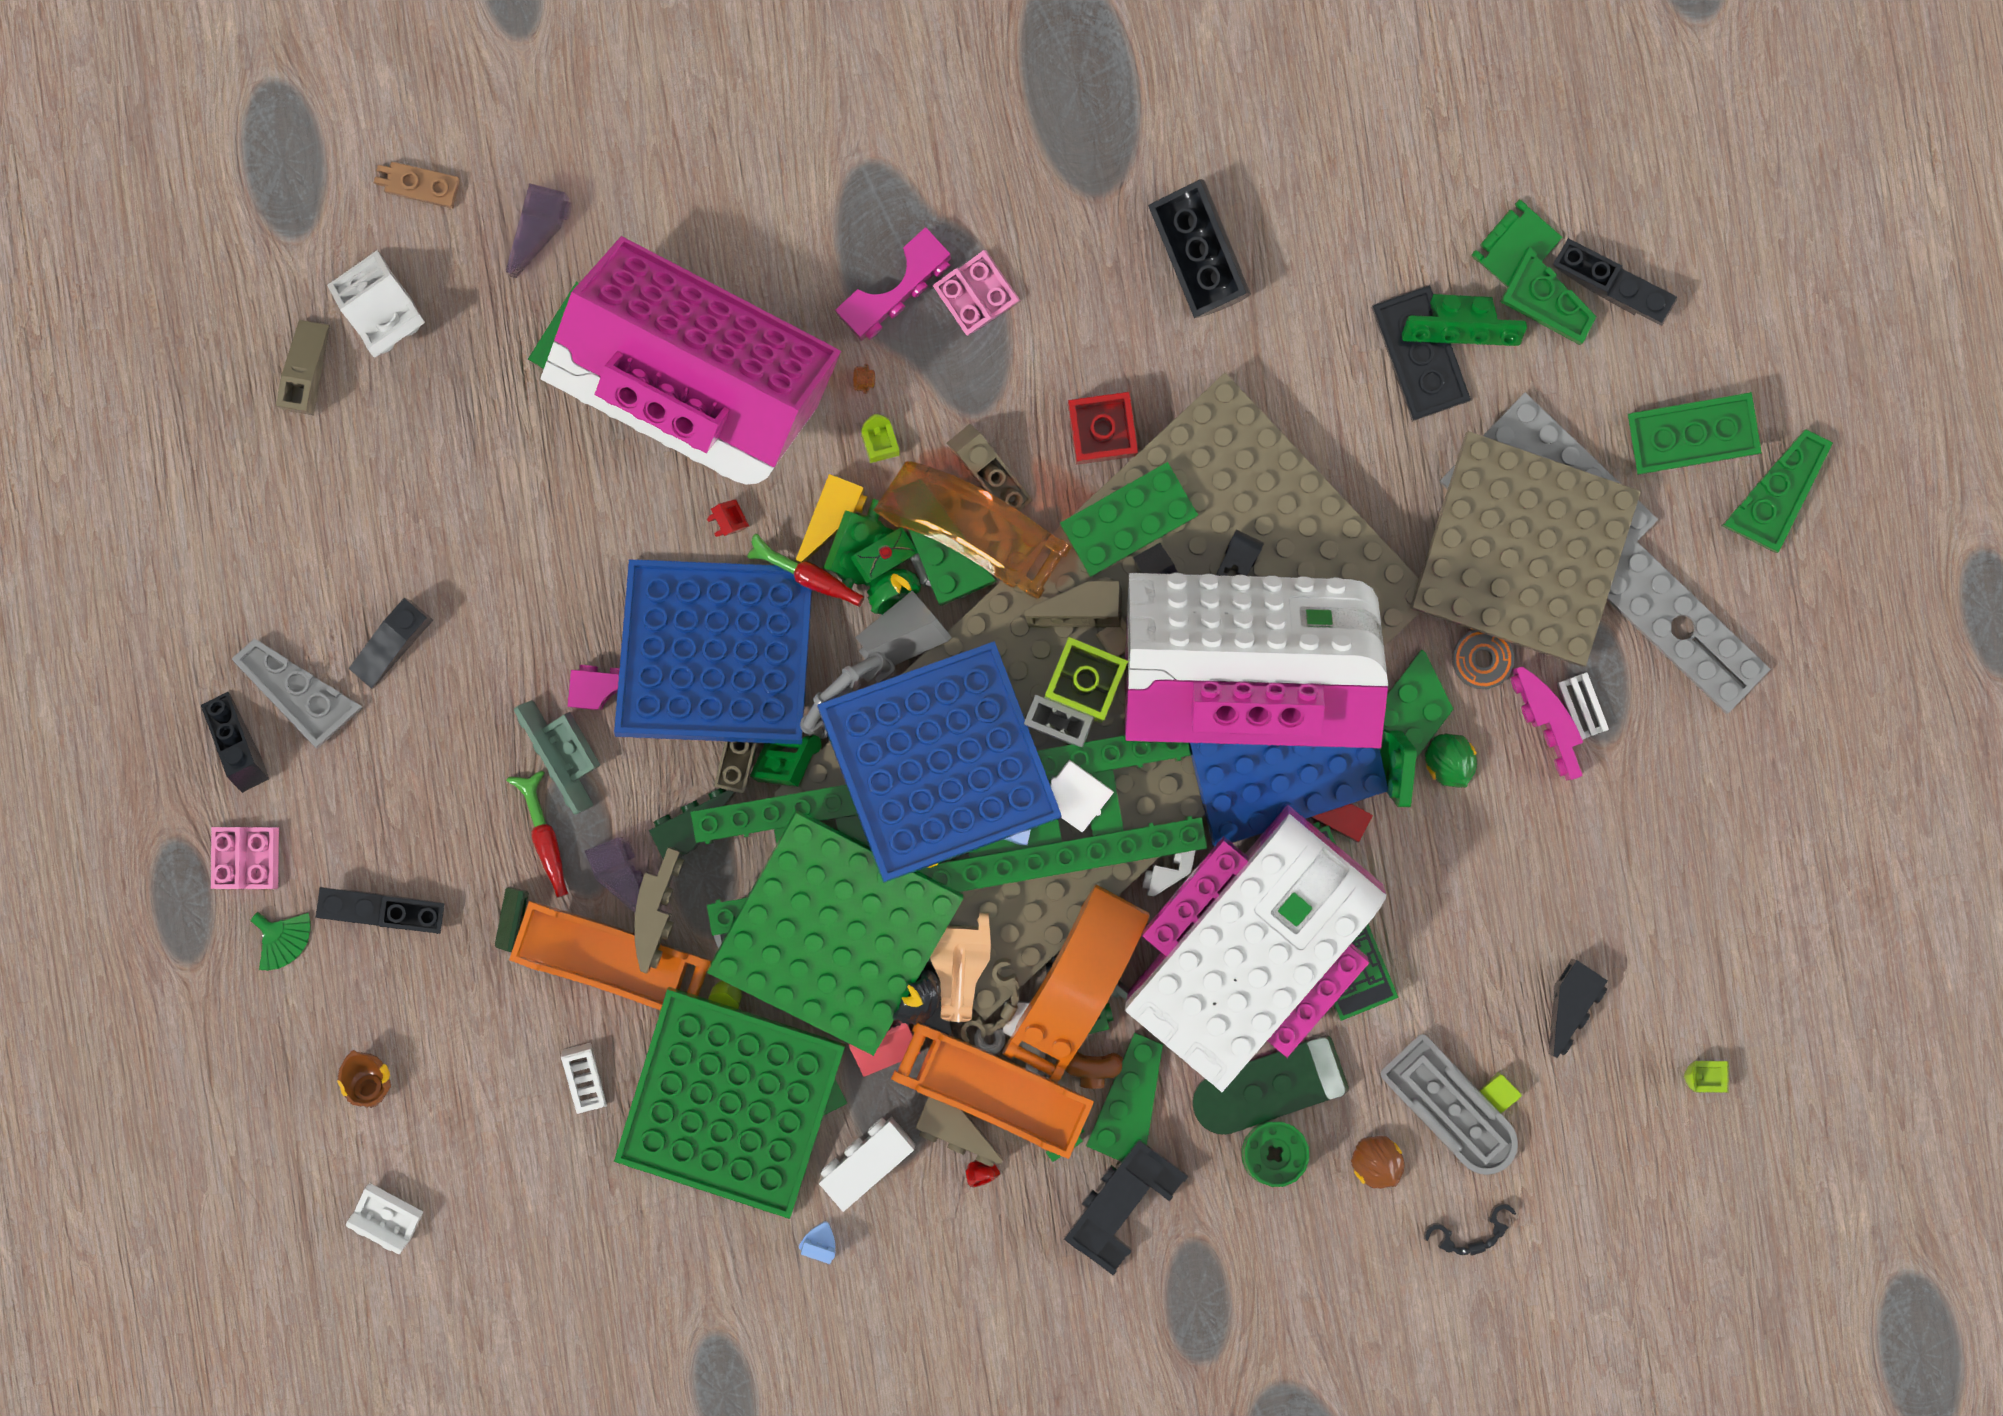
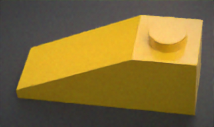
M831 474L828 475L796 557L798 563L808 561L836 535L845 510L855 514L856 512L862 513L868 498L863 495L864 487Z

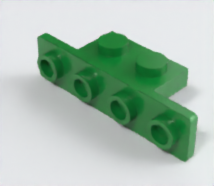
M1433 294L1430 302L1433 316H1409L1402 332L1403 341L1519 346L1526 332L1527 322L1497 319L1493 297Z

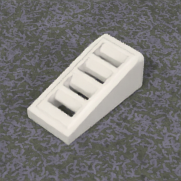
M591 1043L562 1050L561 1060L576 1113L579 1114L606 1107L607 1103ZM587 1057V1060L571 1064L573 1060ZM590 1068L589 1073L574 1076L573 1072ZM592 1080L594 1082L593 1085L577 1088V1084ZM594 1092L598 1096L583 1101L580 1100V1096Z

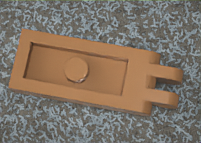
M391 162L390 167L377 166V172L388 176L387 179L375 177L373 183L384 186L385 193L453 209L460 182L459 177L396 162Z

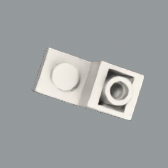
M1195 851L1174 854L1173 863L1178 864L1177 870L1153 865L1152 871L1146 870L1142 888L1148 889L1147 895L1154 897L1189 875L1192 870Z

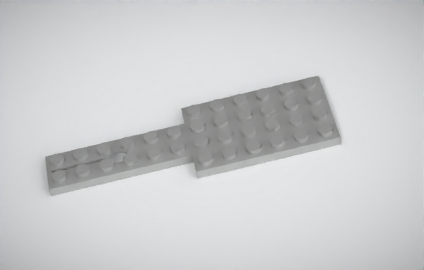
M1526 392L1483 435L1498 442L1621 484ZM1455 465L1439 481L1447 490ZM1638 500L1607 601L1725 714H1728L1771 669L1637 542L1658 520ZM1677 616H1686L1693 622L1694 631L1688 639H1678L1671 632V623Z

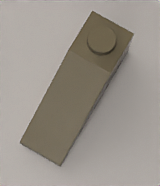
M1106 577L1098 578L1096 581L1085 582L1025 610V619L1028 627H1121L1123 592L1120 581Z

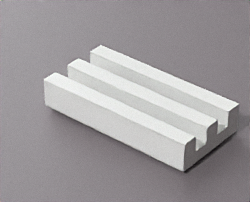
M1587 672L1557 683L1566 709L1577 726L1582 740L1609 730ZM1579 681L1583 683L1599 727L1595 728L1578 684ZM1572 685L1588 731L1584 732L1566 686Z

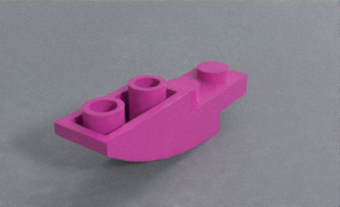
M1524 667L1513 669L1514 676L1510 677V681L1515 693H1521L1525 705L1521 706L1524 719L1527 723L1531 722L1533 727L1546 725L1547 729L1543 731L1549 748L1554 747L1558 758L1554 759V763L1559 776H1565L1566 781L1583 776L1572 747L1584 742L1569 712L1559 698L1537 676Z

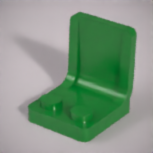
M1383 729L1382 744L1379 750L1388 786L1386 793L1397 807H1411L1417 756L1416 748L1403 731Z

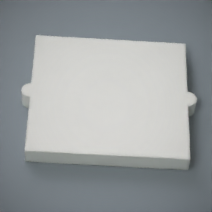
M1071 760L1066 763L1056 777L1051 778L1050 786L1060 809L1061 818L1082 833L1093 818L1101 814L1100 809L1114 793L1113 790Z

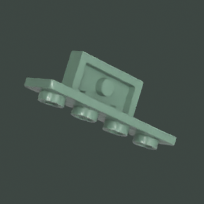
M533 700L515 707L514 712L517 715L520 726L525 729L533 743L535 752L540 755L547 767L550 778L561 791L565 804L575 815L591 808L593 803L579 779L601 764L570 712L566 713L547 725Z

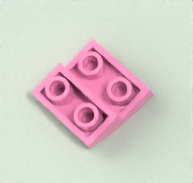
M983 250L963 266L954 269L932 285L967 336L1021 301L986 250Z
M211 827V889H278L279 827Z

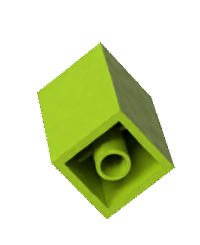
M1068 637L1044 698L1094 718L1093 721L1101 724L1105 720L1128 661Z

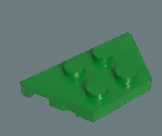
M1423 650L1418 652L1387 693L1383 729L1403 731L1416 748V758L1454 710L1426 652Z

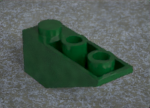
M719 788L708 794L710 800L700 805L695 800L681 807L682 814L674 818L667 814L653 822L655 827L650 829L649 832L662 858L664 859L669 847L682 851L681 857L695 850L700 843L695 841L691 812L727 806L736 792Z

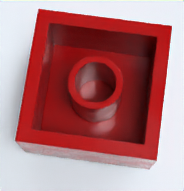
M1130 392L1068 400L1076 465L1131 458L1138 454Z

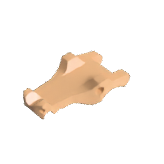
M979 912V918L977 919L979 927L948 926L930 956V960L940 980L941 1018L946 1021L967 1022L972 1019L976 983L990 960L991 935L989 913Z

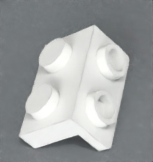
M369 1183L364 1189L357 1207L348 1219L346 1226L357 1234L382 1245L383 1248L400 1254L411 1240L423 1211Z

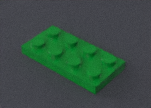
M1752 392L1628 414L1637 475L1762 454Z
M1166 462L1060 522V526L1089 577H1092L1198 517V514L1171 466Z

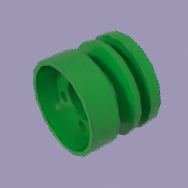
M1279 1121L1264 1122L1254 1127L1246 1135L1241 1148L1242 1163L1247 1173L1257 1182L1271 1187H1285L1296 1182L1306 1171L1310 1159L1309 1146L1304 1135L1294 1126ZM1269 1146L1273 1148L1280 1147L1279 1161L1267 1159Z

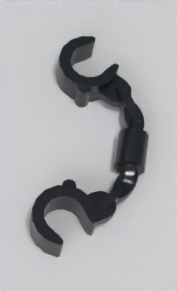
M1499 1203L1495 1205L1488 1217V1221L1494 1224V1236L1485 1243L1483 1240L1467 1244L1468 1248H1456L1455 1244L1450 1240L1452 1231L1439 1223H1433L1425 1229L1424 1239L1428 1241L1433 1230H1442L1444 1237L1438 1245L1440 1249L1448 1253L1454 1251L1459 1255H1468L1470 1253L1473 1256L1486 1252L1485 1248L1494 1246L1497 1239L1503 1237L1506 1229L1509 1228L1507 1225L1497 1221V1213L1502 1209H1506L1516 1215V1212L1508 1204Z

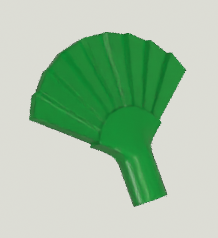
M257 912L250 919L263 933L259 970L269 971L290 964L302 953L309 940L311 932L309 913L286 920L270 922Z

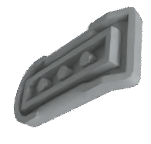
M1419 1035L1381 1071L1382 1079L1468 1169L1478 1174L1490 1175L1504 1170L1511 1164L1518 1148V1140L1514 1128L1426 1035Z

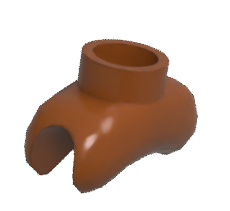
M1076 1052L1065 1071L1071 1076L1080 1077L1081 1087L1100 1089L1105 1087V1078H1115L1121 1073L1123 1059L1118 1053L1114 1052L1105 1056H1086Z

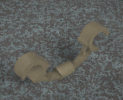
M1001 958L994 963L992 968V977L996 982V986L1006 985L1012 991L1011 1001H1007L1000 1014L1002 1018L994 1025L992 1023H984L981 1016L972 1017L970 1021L963 1022L961 1037L965 1042L969 1043L970 1036L966 1031L969 1026H977L981 1031L982 1039H984L985 1036L992 1035L995 1030L1003 1028L1008 1021L1012 1020L1018 1009L1019 993L1017 989L1019 983L1015 973L1008 977H1002L997 972L1000 967L1010 966L1011 959Z

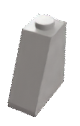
M911 591L855 638L863 646L859 652L865 660L869 654L880 652L886 659L891 660L894 665H897L948 642L952 637L917 595Z
M1035 695L1024 725L1064 743L1083 748L1094 718Z

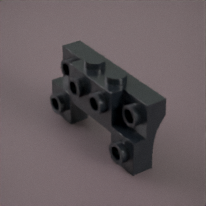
M1138 1139L1116 1167L1113 1165L1108 1167L1100 1178L1104 1182L1097 1192L1092 1189L1083 1200L1082 1205L1085 1207L1082 1211L1083 1213L1064 1236V1240L1114 1276L1119 1265L1132 1252L1128 1245L1114 1236L1150 1187L1170 1202L1173 1194L1182 1182L1186 1181L1188 1175Z

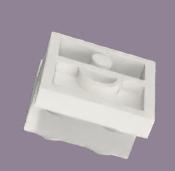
M375 251L327 285L340 311L361 336L374 358L390 351L395 343L405 336L413 335L425 323L412 298L390 271L384 258L378 251Z

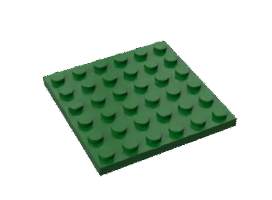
M795 810L710 963L707 973L874 1056L894 1021L892 1017L898 1010L902 997H908L910 993L907 986L917 981L961 904L963 894L918 871L883 883L869 846Z
M668 987L614 1162L790 1219L846 1044Z

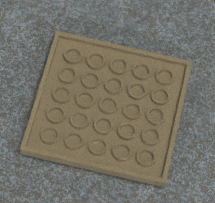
M1466 432L1410 608L1585 667L1641 491L1473 432Z

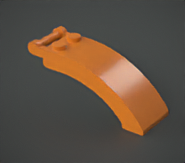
M1095 885L1083 903L1056 960L1019 1019L1016 1029L1004 1047L1002 1054L1010 1059L1015 1057L1046 1073L1049 1075L1050 1080L1058 1083L1112 995L1137 946L1150 913ZM1023 1041L1056 1058L1057 1062L1053 1064L1019 1046V1044Z
M531 901L528 903L509 961L528 968L580 982L660 1011L668 987L680 989L688 963L696 967L687 993L699 996L707 969L712 960L660 943L658 950L663 951L658 967L656 969L651 967L648 973L641 972L636 954L635 933Z
M919 1022L914 1025L912 1029L914 1031L913 1037L898 1071L894 1070L891 1077L893 1081L994 1124L1047 1151L1067 1159L1070 1158L1094 1103L1093 1100L1022 1066ZM928 1037L933 1041L915 1079L910 1077L909 1074L925 1038Z

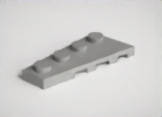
M255 638L232 658V661L316 749L363 708Z

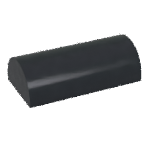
M1199 179L1148 205L1194 318L1207 316L1223 310L1251 295L1204 179Z

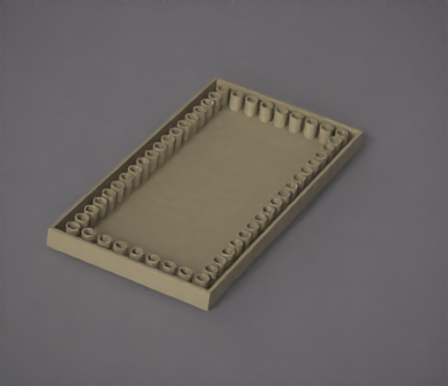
M1224 373L1074 513L1080 512L1168 462L1195 508L1198 517L1092 577H1089L1060 526L947 631L952 637L948 642L926 651L902 674L995 641L1024 719H1026L1035 695L1044 698L1068 637L1105 652L1107 651L1096 636L1097 633L1106 627H1028L1025 619V610L1085 582L1096 581L1098 578L1106 577L1120 581L1123 592L1122 618L1127 624L1129 573H1140L1133 557L1158 543H1161L1173 561L1178 573L1184 575H1216L1225 557L1224 553L1237 529L1264 542L1262 550L1247 576L1288 578L1304 576L1322 579L1337 577L1364 582L1373 589L1378 597L1384 646L1420 613V611L1410 608L1419 578L1238 385ZM1230 570L1228 573L1225 574L1227 576H1235L1236 572L1234 570ZM1123 653L1119 657L1125 659V653ZM1125 670L1105 720L1101 724L1093 721L1085 742L1125 735ZM1028 727L1037 751L1071 745ZM829 741L810 759L798 787L782 785L774 795L778 797L846 785L831 742ZM1191 756L1181 757L1182 760L1175 762V759H1168L1143 764L1142 768H1137L1136 765L1113 770L1124 831L1147 827V823L1161 825L1186 820L1185 817L1192 816L1193 819L1205 815ZM836 819L820 821L838 830ZM1058 819L1062 842L1093 836L1091 823L1082 833L1064 819ZM969 852L945 860L941 863L970 858ZM1159 857L959 892L963 894V900L948 926L979 927L977 921L979 912L989 913L990 960L976 983L972 1008L986 1020L1012 996V991L1006 985L997 987L992 977V968L997 960L1001 958L1011 959L1010 966L1000 967L997 972L1002 977H1008L1015 973L1019 989L1062 949L1083 903L1095 885L1118 896Z

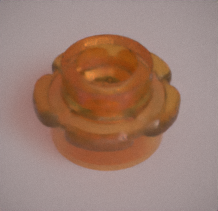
M864 364V367L855 366L853 372L854 390L867 394L869 388H874L875 371L869 370L868 364Z

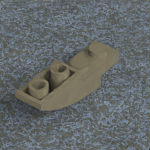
M672 847L667 849L658 875L645 872L639 890L634 922L635 947L640 971L644 973L650 972L651 967L655 969L658 967L663 951L658 950L662 938L668 940L674 922L669 921L672 914L660 910L662 905H668L674 890L669 887L673 876L679 877L685 862L684 859L680 858L682 851Z

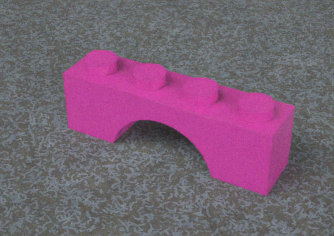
M926 227L903 247L907 268L903 280L896 288L884 294H868L857 289L835 309L837 316L861 341L866 337L870 340L876 336L883 328L880 324L888 316L892 319L903 311L905 308L903 303L911 295L914 298L918 297L928 287L926 282L933 275L938 278L950 267L948 261L951 260V254Z
M580 665L579 670H571L567 707L602 710L606 702L618 692L620 668H610V673L598 672V666Z

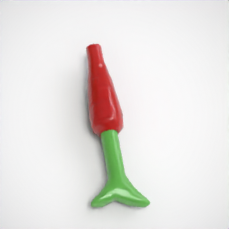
M758 534L753 535L751 541L753 548L747 555L749 559L766 560L794 574L797 583L816 592L848 601L858 607L863 603V595L847 587L829 572L807 561L797 563L773 551Z
M536 772L529 779L508 777L506 781L518 788L526 799L534 825L531 832L532 842L543 868L553 885L556 897L566 896L568 891L564 881L557 837L553 827L545 822L536 794L537 787L545 772Z

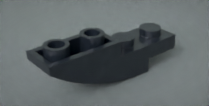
M1569 238L1553 263L1556 269L1593 293L1633 315L1637 313L1663 326L1677 301V296L1624 270L1622 265Z
M319 887L315 918L440 934L445 903Z

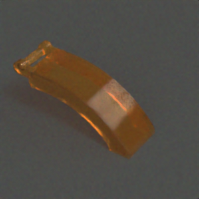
M906 461L873 510L898 528L903 527L918 532L952 548L989 571L1008 586L1013 588L1017 586L1036 599L1042 596L1045 591L1044 585L1061 558L1066 557L1071 550V546L1066 541L1056 538L1026 515L989 492L954 475L912 461ZM1043 547H1048L1052 550L1035 578L1030 580L1026 577L1027 572Z

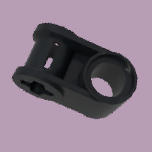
M1236 529L1216 575L1227 576L1225 573L1234 570L1236 572L1235 575L1247 576L1251 567L1254 566L1264 542Z

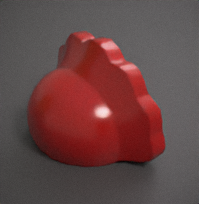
M977 1160L968 1163L965 1171L967 1183L972 1188L985 1185L1000 1175V1171L995 1164L991 1167Z

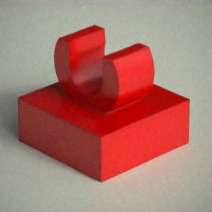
M736 499L720 503L711 508L713 514L707 518L708 522L716 520L720 527V530L714 533L716 537L741 532L749 527Z

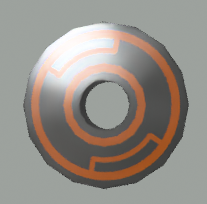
M1473 630L1457 641L1453 651L1452 665L1456 675L1464 684L1475 689H1490L1500 685L1509 677L1514 666V652L1510 642ZM1480 650L1487 651L1491 656V663L1486 668L1479 667L1475 662V655Z

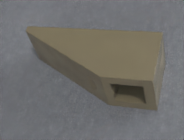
M299 320L280 379L276 406L280 409L314 416L330 325Z
M971 424L947 442V445L985 492L991 497L995 495L1000 499L999 505L1008 519H1011L1032 501L1031 497L983 435Z
M725 741L714 787L744 794L759 743Z
M927 1098L915 1129L920 1130L919 1136L932 1142H936L938 1138L949 1143L947 1148L963 1155L966 1150L977 1155L976 1160L991 1167H993L994 1163L1001 1165L1003 1157L966 1112L933 1098Z

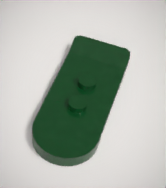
M1325 1035L1300 1043L1288 1057H1285L1278 1051L1249 1061L1223 1092L1204 1078L1194 1091L1192 1106L1197 1120L1205 1129L1216 1134L1226 1135L1341 1097L1348 1092L1349 1086L1333 1040L1330 1036Z

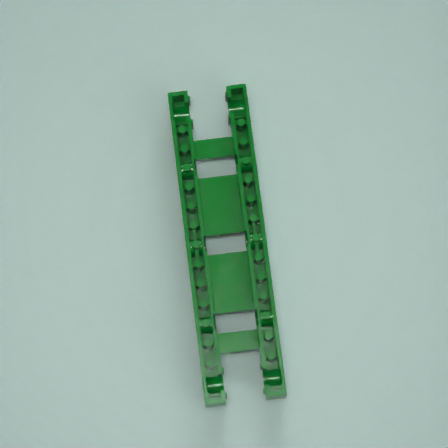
M1125 735L1085 742L1083 748L1067 745L1039 750L1037 752L1050 784L1051 778L1056 777L1066 763L1071 760L1113 790L1114 793L1100 809L1101 814L1099 816L1096 815L1090 822L1093 836L1062 842L1059 821L1057 819L1031 829L1027 845H1019L1003 839L970 851V858L939 863L937 866L926 867L918 870V872L957 892L1206 849L1202 817L1192 819V816L1185 817L1186 820L1161 825L1147 823V827L1124 831L1113 773L1114 769L1136 765L1137 768H1142L1143 764L1168 759H1175V762L1181 761V757L1191 756L1189 744L1183 742L1125 741ZM847 785L691 812L696 843L705 842L706 844L714 843L713 840L744 835V838L752 837L751 833L774 830L776 843H778L795 810H798L818 821L836 819L839 832L869 846ZM747 898L731 901L718 899L715 900L716 903L707 905L712 936L728 933Z

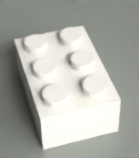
M892 1116L887 1121L883 1117L880 1118L869 1128V1137L864 1141L857 1138L845 1149L844 1154L846 1157L840 1162L835 1158L822 1169L820 1174L823 1177L819 1185L843 1212L914 1151L916 1144Z

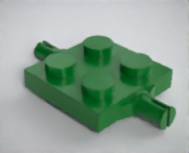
M872 499L867 516L845 510L824 565L825 569L836 573L842 579V583L852 589L854 584H863L869 587V583L865 582L851 557L894 531L885 527L878 520L885 503L876 499Z

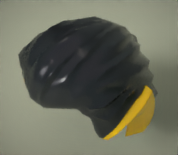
M922 970L921 978L907 986L910 993L908 997H902L898 1010L893 1014L892 1018L908 1025L910 1023L916 1025L918 1022L926 1023L927 1019L938 1008L941 995L940 982L932 971Z

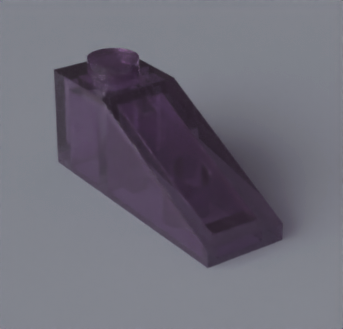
M529 183L506 268V273L510 277L517 278L558 232L563 220H568L572 203L568 202L569 197L565 192Z

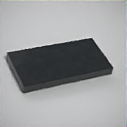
M1430 285L1372 305L1371 307L1412 422L1471 401L1451 343L1403 341L1402 332L1409 316H1433L1430 303L1433 292Z

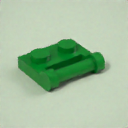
M806 735L803 737L802 744L765 743L750 777L761 783L798 787L812 755L818 753L821 749V739L816 735ZM784 748L798 749L796 753L778 751Z

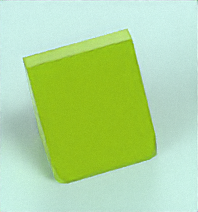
M1499 1072L1479 1090L1500 1113H1503L1522 1096Z

